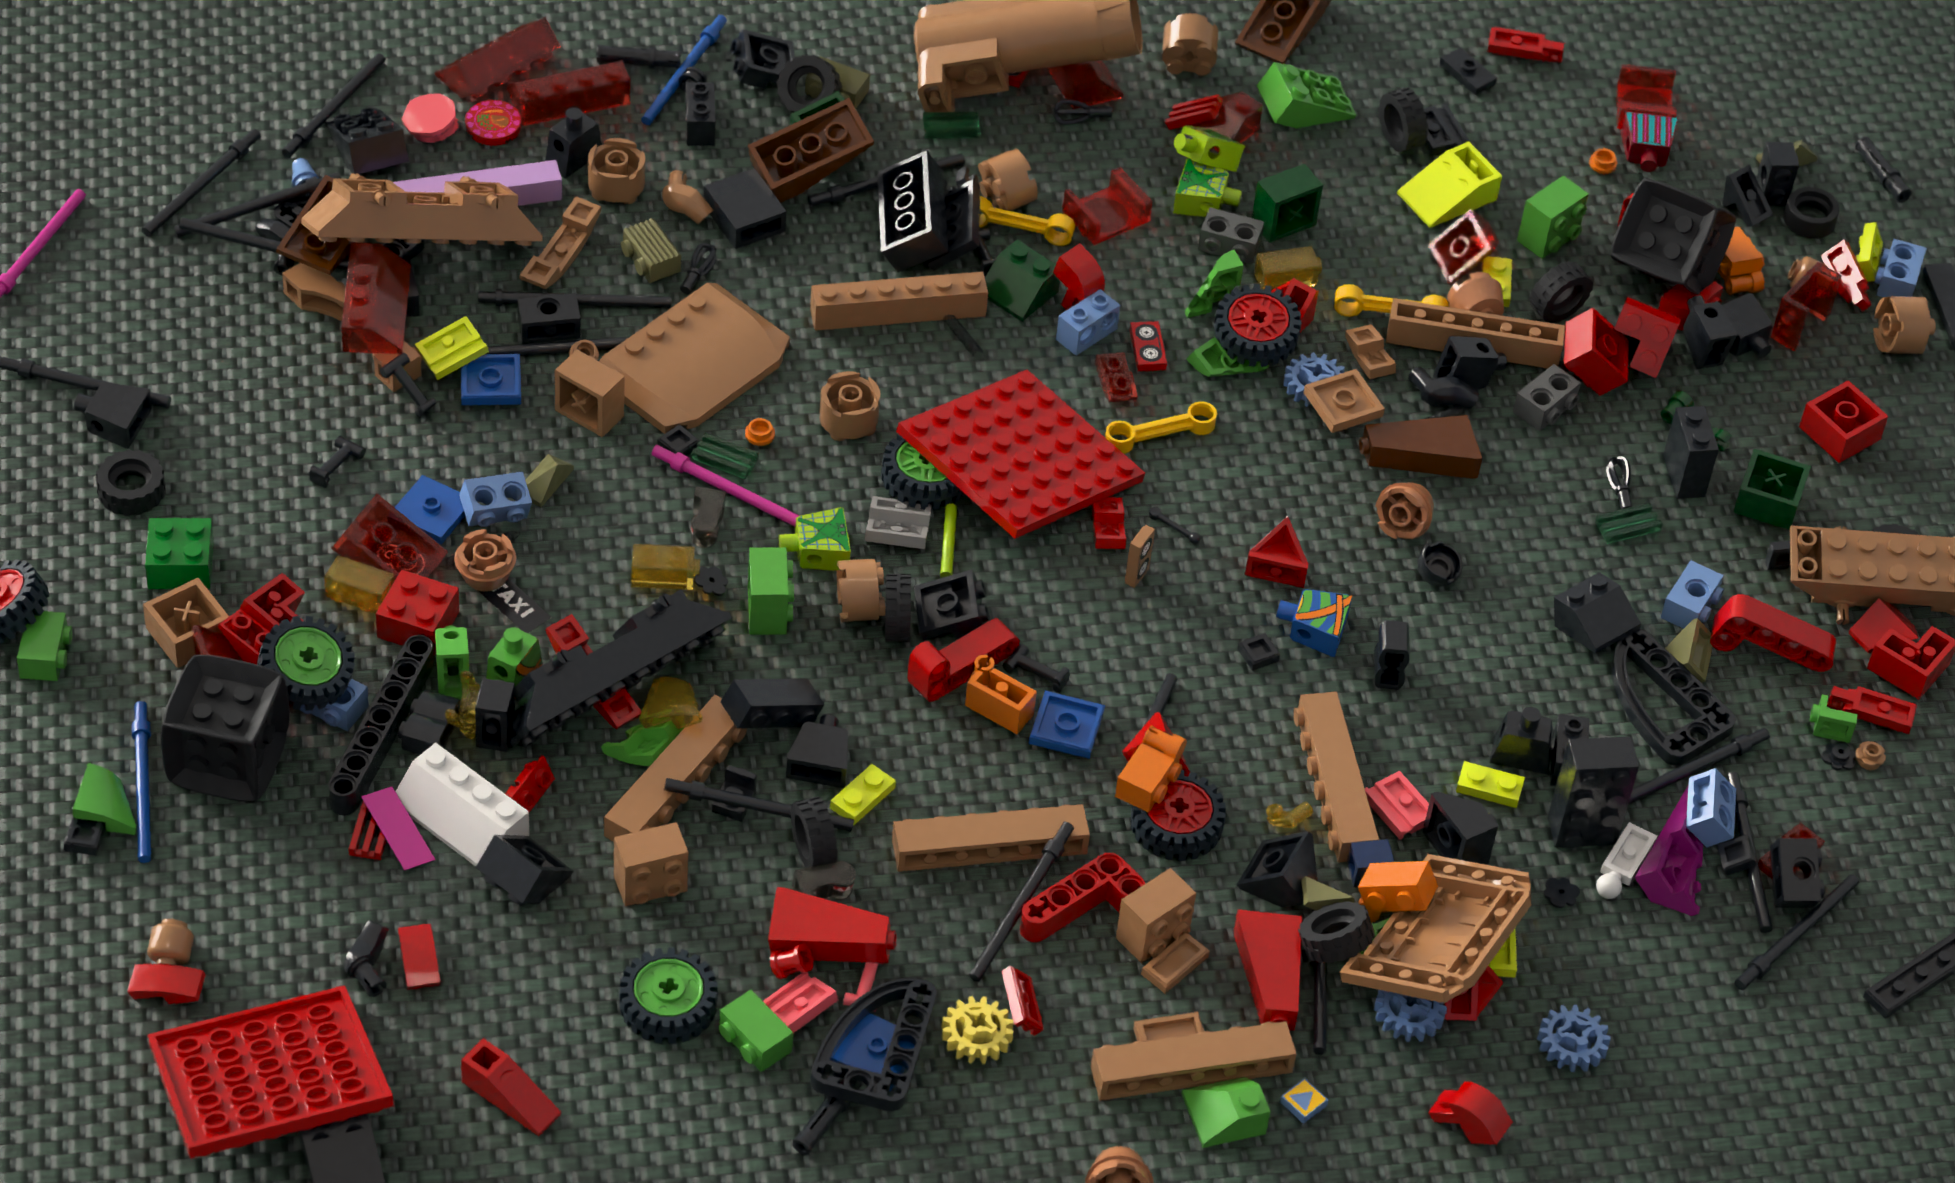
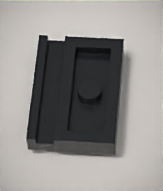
M1446 103L1442 104L1440 108H1436V106L1424 108L1428 123V136L1424 145L1431 156L1443 154L1447 150L1469 142L1467 135Z

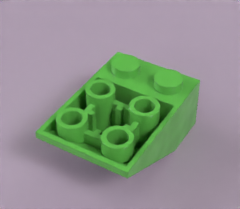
M1274 62L1257 84V88L1274 122L1277 124L1301 128L1354 119L1357 116L1350 99L1342 88V83L1332 75L1326 76L1318 74L1313 70H1303L1290 64L1284 65Z

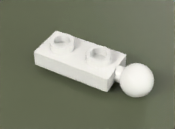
M1630 822L1627 824L1602 865L1601 873L1604 875L1598 879L1596 889L1600 896L1606 899L1615 898L1622 890V883L1628 886L1631 884L1654 845L1657 835Z

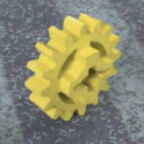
M969 996L967 1004L957 1000L956 1009L949 1007L947 1009V1016L943 1017L942 1041H947L946 1049L948 1051L956 1049L957 1059L962 1058L964 1055L968 1056L970 1064L973 1063L975 1058H980L982 1064H986L988 1056L998 1060L999 1052L1007 1053L1009 1043H1012L1013 1019H1008L1009 1011L1007 1009L999 1011L998 1001L993 1002L991 1005L987 1004V998L984 996L980 1002H975L973 996Z

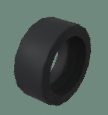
M1817 187L1796 189L1790 194L1783 214L1785 224L1791 231L1806 238L1828 236L1833 232L1839 216V202L1832 194ZM1812 207L1824 213L1826 217L1811 218L1799 212L1797 208Z

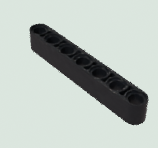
M413 635L407 639L329 781L330 807L334 813L343 816L354 813L363 800L361 796L366 794L398 735L402 721L406 720L410 712L413 699L415 697L418 698L433 670V643L429 637Z

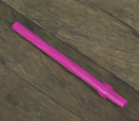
M77 189L12 267L6 273L0 275V298L13 289L16 285L15 280L86 197L83 190Z
M659 445L653 448L652 456L670 464V468L680 473L686 472L795 527L796 518L799 515L691 462L690 457L680 452L675 454Z

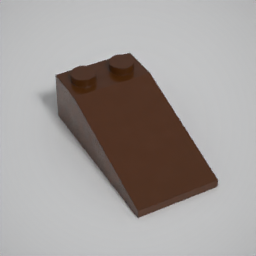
M1260 0L1236 39L1235 45L1273 62L1285 64L1322 17L1331 0Z
M847 98L747 146L752 165L779 202L782 203L803 193L874 145V140L850 98Z
M325 175L277 247L276 253L330 275L359 242H351L347 238H337L335 242L321 241L319 237L310 233V230L301 224L302 217L332 191L333 178Z

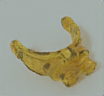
M463 671L460 675L462 700L459 712L457 714L456 711L448 709L445 711V718L448 724L459 727L467 739H473L476 737L475 705L481 686L475 681L470 671Z

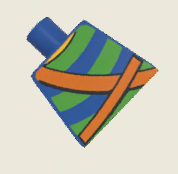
M1305 589L1302 591L1298 605L1281 600L1276 618L1292 622L1290 638L1293 641L1335 657L1349 615L1352 595Z

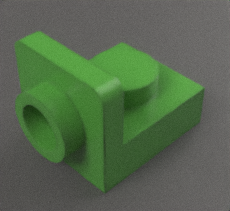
M1822 694L1819 705L1813 704L1809 722L1814 723L1813 736L1850 743L1857 723V714L1827 708L1828 695Z

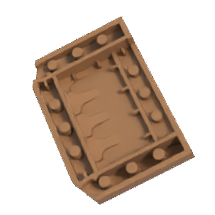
M706 283L607 352L599 362L625 376L624 404L665 434L679 424L685 426L686 429L698 427L778 369L783 361V354L786 348L788 349L790 336L717 283Z
M1428 854L1423 861H1429L1438 888L1427 910L1394 912L1363 954L1358 953L1356 956L1351 957L1340 971L1342 982L1446 1003L1475 985L1530 908L1531 882L1529 873Z

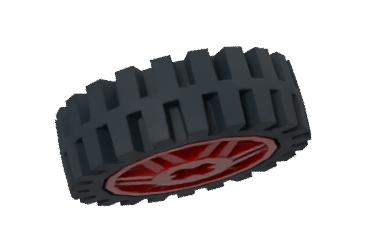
M1254 284L1252 290H1250L1249 285H1244L1241 288V292L1238 288H1235L1231 291V295L1227 293L1223 297V301L1221 300L1218 304L1215 315L1214 335L1223 350L1228 351V356L1232 360L1238 356V363L1244 364L1245 360H1249V366L1255 367L1256 362H1260L1261 367H1266L1269 360L1272 365L1279 363V359L1284 361L1288 358L1289 354L1293 353L1300 335L1301 314L1298 311L1297 304L1295 302L1291 303L1292 298L1289 295L1282 298L1283 291L1276 289L1273 293L1271 292L1272 286L1266 285L1265 289L1261 290L1260 284Z
M8 560L4 561L2 567L0 565V644L5 643L6 637L10 640L15 638L17 631L21 633L26 631L27 628L25 626L27 624L33 625L37 621L34 616H41L44 611L42 607L47 606L48 587L39 573L27 561L14 560L12 563Z
M1181 770L1175 782L1170 781L1167 785L1168 789L1160 804L1156 802L1149 813L1132 805L1131 829L1135 833L1138 843L1143 841V848L1148 851L1153 847V855L1158 857L1164 852L1166 853L1165 859L1172 860L1173 855H1178V861H1185L1187 854H1189L1191 860L1197 859L1199 852L1204 856L1209 853L1210 848L1214 849L1222 836L1226 805L1223 802L1221 792L1217 793V787L1214 784L1208 786L1207 778L1202 776L1198 781L1196 780L1197 773L1190 771L1187 777L1184 776V770Z

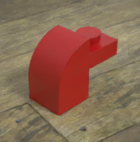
M1080 243L1059 257L1053 274L1068 288L1061 303L1066 310L1099 289L1104 291L1105 279L1101 267Z
M1714 281L1698 295L1703 297L1705 303L1719 302L1722 304L1720 298L1724 287ZM1677 284L1661 297L1658 310L1680 318L1681 322L1678 330L1683 331V326L1690 313L1687 301L1698 295L1690 292L1683 285Z
M1464 1081L1458 1090H1444L1428 1112L1433 1122L1459 1123L1471 1144L1497 1145L1513 1123L1501 1101L1492 1092L1469 1081Z

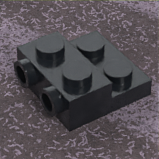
M742 29L738 38L732 41L730 47V54L736 56L733 73L738 75L739 82L765 89L769 81L777 84V80L780 77L779 73L784 69V65L787 62H791L792 58H795L793 42Z
M972 569L914 586L919 631L923 640L951 632L958 639L982 626L985 622L990 621L987 605L982 603V598L987 597L984 582L982 579L977 580Z

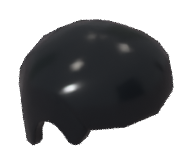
M1442 541L1430 545L1427 543L1417 560L1419 574L1432 586H1447L1459 579L1463 569L1459 553L1453 547L1443 544Z

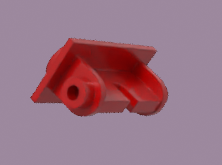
M541 755L538 761L527 763L514 781L516 786H510L505 792L508 797L529 812L555 780L545 756Z

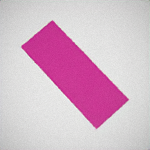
M392 786L361 796L404 870L435 860Z

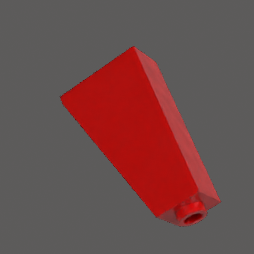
M784 887L776 888L768 936L770 953L775 950L788 951L794 949L796 945L804 943L811 950L813 961L889 962L890 950H895L897 943L896 930H891L889 917Z
M1237 910L1234 937L1260 1023L1287 1022L1288 1029L1294 1031L1299 1008L1301 958L1299 926L1302 923V916Z

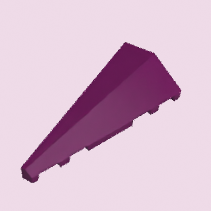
M1687 786L1637 872L1635 879L1651 902L1693 916L1699 914L1700 907L1695 903V894L1701 891V883L1696 881L1697 869L1702 867L1703 843L1686 827Z

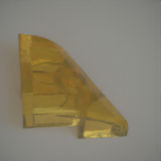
M673 677L654 678L639 721L645 729L668 721H672L677 729H681L702 722L703 716L697 709L699 704L694 697L695 692L689 682Z

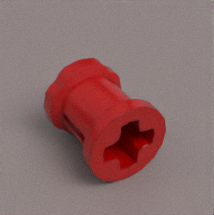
M804 943L784 952L782 950H775L770 955V966L773 974L778 979H785L789 974L799 971L805 973L813 968L814 961L811 950Z

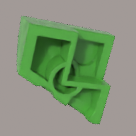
M1235 250L1225 253L1218 259L1205 282L1186 308L1185 315L1187 318L1210 313L1213 302L1223 300L1227 293L1231 295L1234 287L1241 285L1244 265Z
M1216 337L1193 351L1186 359L1198 372L1207 377L1261 372L1269 368V365L1261 367L1260 362H1256L1255 367L1249 366V360H1245L1244 364L1238 363V356L1232 360L1228 356V351L1223 350Z
M682 712L656 713L647 718L643 723L625 731L626 740L621 743L606 742L601 748L604 754L617 760L635 765L650 766L687 724Z
M88 763L73 806V818L106 822V831L136 835V823L121 779L104 767Z

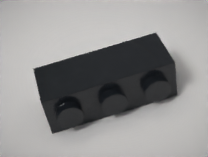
M808 678L734 679L721 700V704L737 729L802 727L805 722L814 723L825 705Z

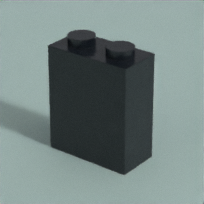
M755 168L704 185V199L713 209L710 215L734 249L786 232L787 211Z
M1705 406L1676 407L1663 457L1676 499L1705 497L1719 449Z

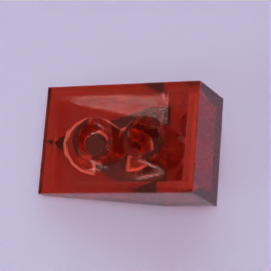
M379 494L373 497L331 548L354 568L391 586L401 570L428 578L448 553L446 549Z

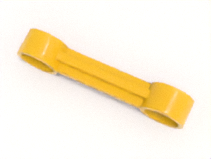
M980 196V211L983 214L979 215V228L991 222L1044 234L1045 239L1056 246H1065L1071 242L1075 230V222L1069 216L1053 214L1049 219L994 208L987 198ZM1053 227L1061 228L1066 232L1056 231Z
M1346 284L1337 288L1334 308L1338 314L1346 317L1356 316L1362 310L1390 313L1393 298L1364 295L1360 287ZM1429 295L1422 301H1413L1449 307L1448 300L1440 295ZM1343 299H1354V300H1356V301L1349 303V302H1344V301H1342V300H1343Z
M1199 401L1191 404L1186 414L1135 426L1126 421H1114L1107 426L1105 438L1122 453L1126 454L1133 449L1135 442L1190 430L1197 435H1206L1215 428L1217 410L1212 404ZM1194 416H1205L1210 420L1200 421L1195 419ZM1113 435H1123V436L1127 437L1128 439H1126V440H1117V439H1114L1112 436H1113Z

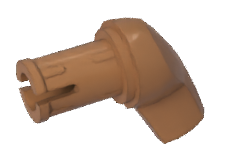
M674 170L669 175V184L663 188V201L669 209L684 213L699 224L713 209L698 190L686 185L687 175L684 174L682 178L683 171Z

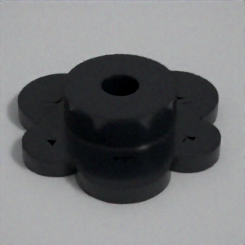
M712 566L709 569L701 567L698 574L694 577V583L702 587V591L705 594L713 593L714 595L722 596L726 591L725 586L728 584V579L722 576V571L718 567Z
M1839 741L1835 745L1828 743L1821 756L1822 760L1827 764H1831V767L1835 770H1841L1842 768L1851 770L1856 764L1855 751L1850 750V746L1843 741Z
M1563 877L1560 880L1549 878L1546 881V889L1543 893L1545 898L1551 899V904L1554 907L1563 908L1565 905H1575L1576 898L1580 894V888L1575 884H1570L1568 878Z

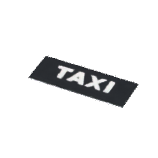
M509 578L503 586L496 590H477L513 624L526 633L531 632L552 618Z

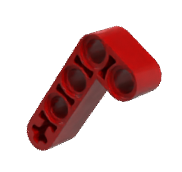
M1744 594L1734 595L1714 616L1710 643L1717 650L1732 651L1746 639L1817 672L1828 671L1833 666L1836 647L1834 635Z
M994 618L940 651L929 641H924L917 645L910 654L908 682L926 700L934 702L970 680V676L974 672L976 657L988 655V663L992 657L994 665H996L1013 653L1019 646L1020 639L1001 620Z
M1104 853L1026 902L1021 913L1020 934L1027 941L1040 942L1105 900L1120 913L1121 900L1145 885V881L1119 855Z

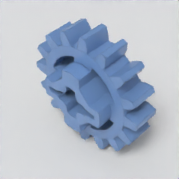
M1311 353L1310 358L1300 354L1299 361L1292 359L1290 366H1286L1283 383L1287 387L1286 393L1288 395L1295 394L1294 401L1298 402L1302 399L1305 401L1304 406L1308 407L1310 401L1304 394L1305 385L1344 373V366L1336 367L1337 360H1326V354H1323L1321 358H1317L1315 353Z
M1378 990L1374 1010L1377 1011L1376 1021H1384L1382 1028L1384 1032L1392 1029L1394 1031L1393 1038L1395 1039L1402 1034L1405 1035L1406 1042H1410L1412 1036H1416L1421 1042L1424 1039L1425 1033L1433 1037L1436 1028H1442L1447 1007L1443 1006L1444 1003Z
M1561 1005L1558 1013L1551 1009L1548 1017L1543 1018L1537 1036V1040L1541 1041L1539 1050L1543 1052L1548 1051L1547 1061L1558 1060L1557 1068L1561 1069L1564 1064L1569 1065L1570 1072H1574L1576 1066H1580L1585 1072L1588 1070L1589 1064L1597 1067L1600 1059H1605L1611 1039L1610 1036L1606 1035L1608 1026L1599 1025L1600 1015L1593 1018L1589 1016V1008L1585 1009L1584 1012H1579L1578 1006L1573 1005L1572 1010L1568 1011L1564 1005Z

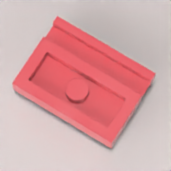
M1401 771L1376 782L1371 788H1365L1370 807L1399 840L1404 838L1405 834L1409 832L1412 834L1424 827L1429 803Z
M808 972L799 974L763 1000V1002L795 1033L836 1003L838 997L836 990L815 977H809Z

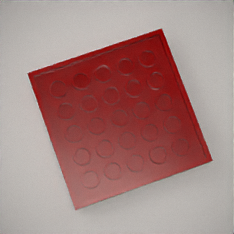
M1027 369L898 423L896 430L902 438L1014 539L1143 482L1145 472Z
M345 985L147 1034L149 1046L190 1159L209 1156L215 1152L231 1148L244 1147L247 1144L266 1139H275L281 1135L300 1130H310L316 1126L335 1121H345L348 1118L366 1113H376L382 1109L394 1106L392 1092Z

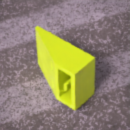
M1467 142L1444 152L1397 190V194L1431 228L1496 201L1502 175L1470 142Z

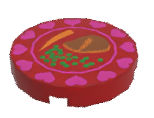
M486 100L472 106L465 115L466 132L472 135V139L477 143L488 146L506 144V140L511 138L514 140L520 133L521 115L517 108L504 101Z

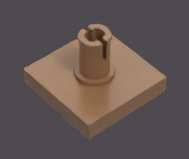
M1357 369L1305 385V396L1331 433L1342 431L1343 429L1346 430L1384 415L1385 408Z

